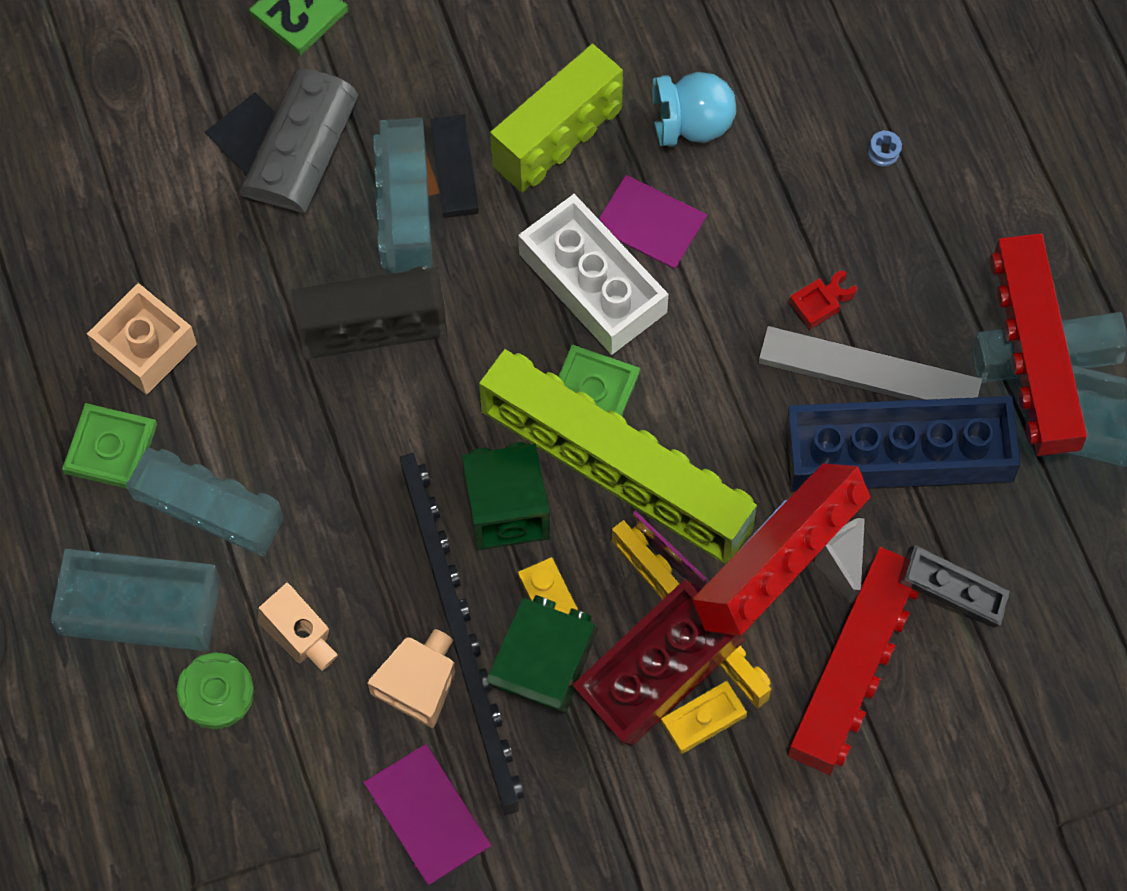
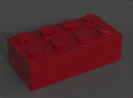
M684 579L573 684L576 690L624 743L635 745L661 718L666 716L746 641L743 636L705 631L692 601L700 589L696 584L687 579Z

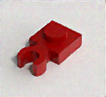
M839 271L834 274L831 283L827 286L819 278L790 296L789 303L809 329L814 328L840 312L841 305L838 301H850L856 296L858 289L856 285L851 286L849 289L839 287V284L846 280L847 273L845 271Z

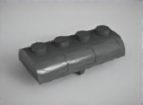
M297 69L290 79L288 88L274 114L270 127L262 144L259 146L245 181L240 187V196L306 213L358 98L356 90L346 81L333 75L310 69Z

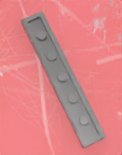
M770 326L767 328L759 357V364L905 400L978 397L982 382L981 378Z

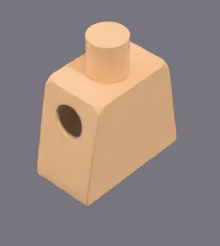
M288 582L259 607L258 623L299 664L309 657L323 671L338 657V654L325 642L328 638L329 628ZM300 631H305L309 634V636L306 638H300L296 635V633Z
M437 629L432 631L424 645L407 637L370 678L368 682L370 694L425 725L434 728L455 676L454 662L445 657L453 639Z

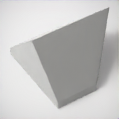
M856 518L845 524L816 555L814 562L849 602H855L861 590L865 520L862 518Z

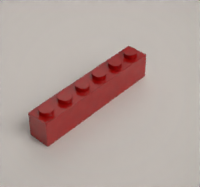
M1043 234L999 238L995 252L990 254V267L992 274L998 275L1000 286L997 287V300L999 307L1005 308L1007 319L1004 320V333L1007 342L1012 341L1014 353L1011 354V365L1013 374L1020 376L1022 387L1018 389V397L1021 409H1027L1029 421L1026 422L1028 443L1034 444L1036 456L1081 451L1087 438V432Z
M823 463L699 591L692 601L705 631L742 636L870 499L868 489L858 466Z
M879 547L791 744L789 758L830 776L835 765L843 767L851 749V746L845 743L850 731L858 733L866 715L865 711L860 710L865 697L873 699L881 678L875 676L880 664L888 665L896 646L889 643L894 631L902 633L910 612L904 610L909 598L916 600L919 594L918 591L898 582L906 557Z

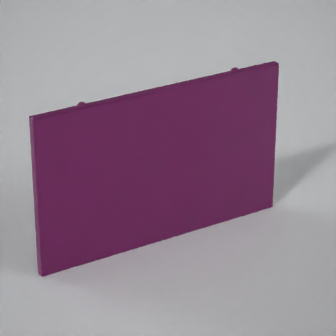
M427 744L364 781L365 786L374 799V803H377L414 862V867L419 870L428 886L491 847L488 839Z

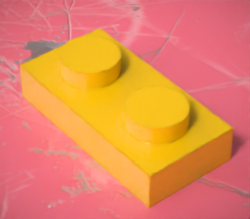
M552 557L518 572V578L529 600L533 601L535 595L556 602L555 609L569 614L571 608L578 610Z
M726 681L661 718V724L679 753L683 754L746 718L747 711Z

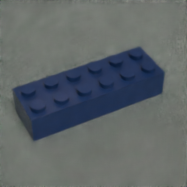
M1013 396L789 405L786 433L791 491H797L823 463L858 466L867 488L1014 482L1020 467Z

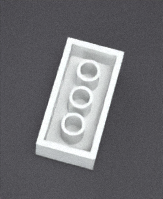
M575 194L518 235L519 255L611 355L667 313L668 293Z

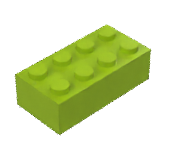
M592 43L490 132L492 166L521 193L531 185H538L554 164L563 163L579 142L588 141L606 119L611 120L619 113L622 108L623 69Z

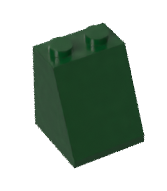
M515 442L503 449L496 450L477 448L470 451L469 454L462 455L477 551L550 540V512L536 443L527 445L525 442Z
M535 595L533 601L523 598L486 682L495 688L566 714L576 689L573 684L581 676L598 627L590 622L592 616L582 611L571 608L569 614L555 609L556 602Z

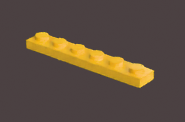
M623 520L612 528V543L663 600L679 585L678 581L671 575L672 568L662 555L658 554L655 556L647 547L648 541L637 527L631 529ZM740 645L719 666L758 709L769 700L771 692L769 685H771V682L761 668L758 666L753 668L744 658L746 653Z

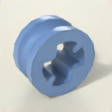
M891 131L877 132L873 135L868 147L869 159L879 166L892 165L899 157L902 142ZM882 143L889 144L888 154L881 152Z

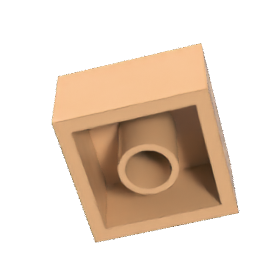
M139 283L87 333L93 351L146 395L197 345L191 325Z

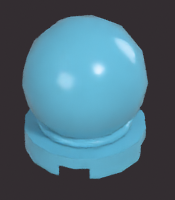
M695 72L684 76L676 84L672 83L669 75L653 78L652 105H660L661 121H654L660 146H676L680 135L691 142L706 143L722 136L731 127L736 115L735 95L727 82L717 75Z

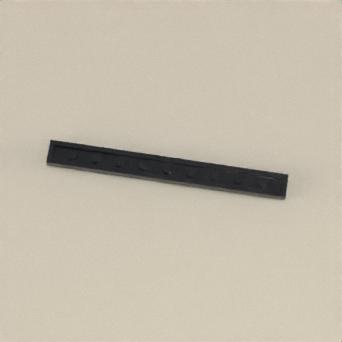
M414 453L400 456L403 476L453 639L454 648L504 816L519 812L518 799L524 798V793L519 776L511 777L507 763L512 762L513 757L508 740L500 741L496 727L503 725L496 703L489 705L486 692L492 690L491 684L486 682L488 677L486 668L479 670L475 657L481 655V650L476 633L468 635L465 622L470 621L471 617L465 598L460 600L457 598L455 587L461 586L455 564L448 566L444 553L450 552L445 530L438 532L434 520L439 519L440 514L435 497L427 498L424 486L430 485L427 469L424 463L417 464Z

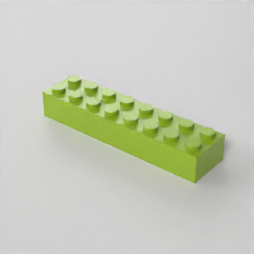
M504 349L480 381V399L483 414L531 444L536 443V447L720 562L726 564L741 549L753 532L757 504L754 503L749 494L741 489L732 490L721 483L722 481L718 475L708 469H698L690 464L689 459L680 451L675 449L669 451L658 444V440L645 430L637 431L630 427L620 414L611 410L606 412L596 406L595 401L589 395L581 391L575 393L567 388L564 382L555 374L550 372L545 374L536 369L526 356L520 353L514 355Z

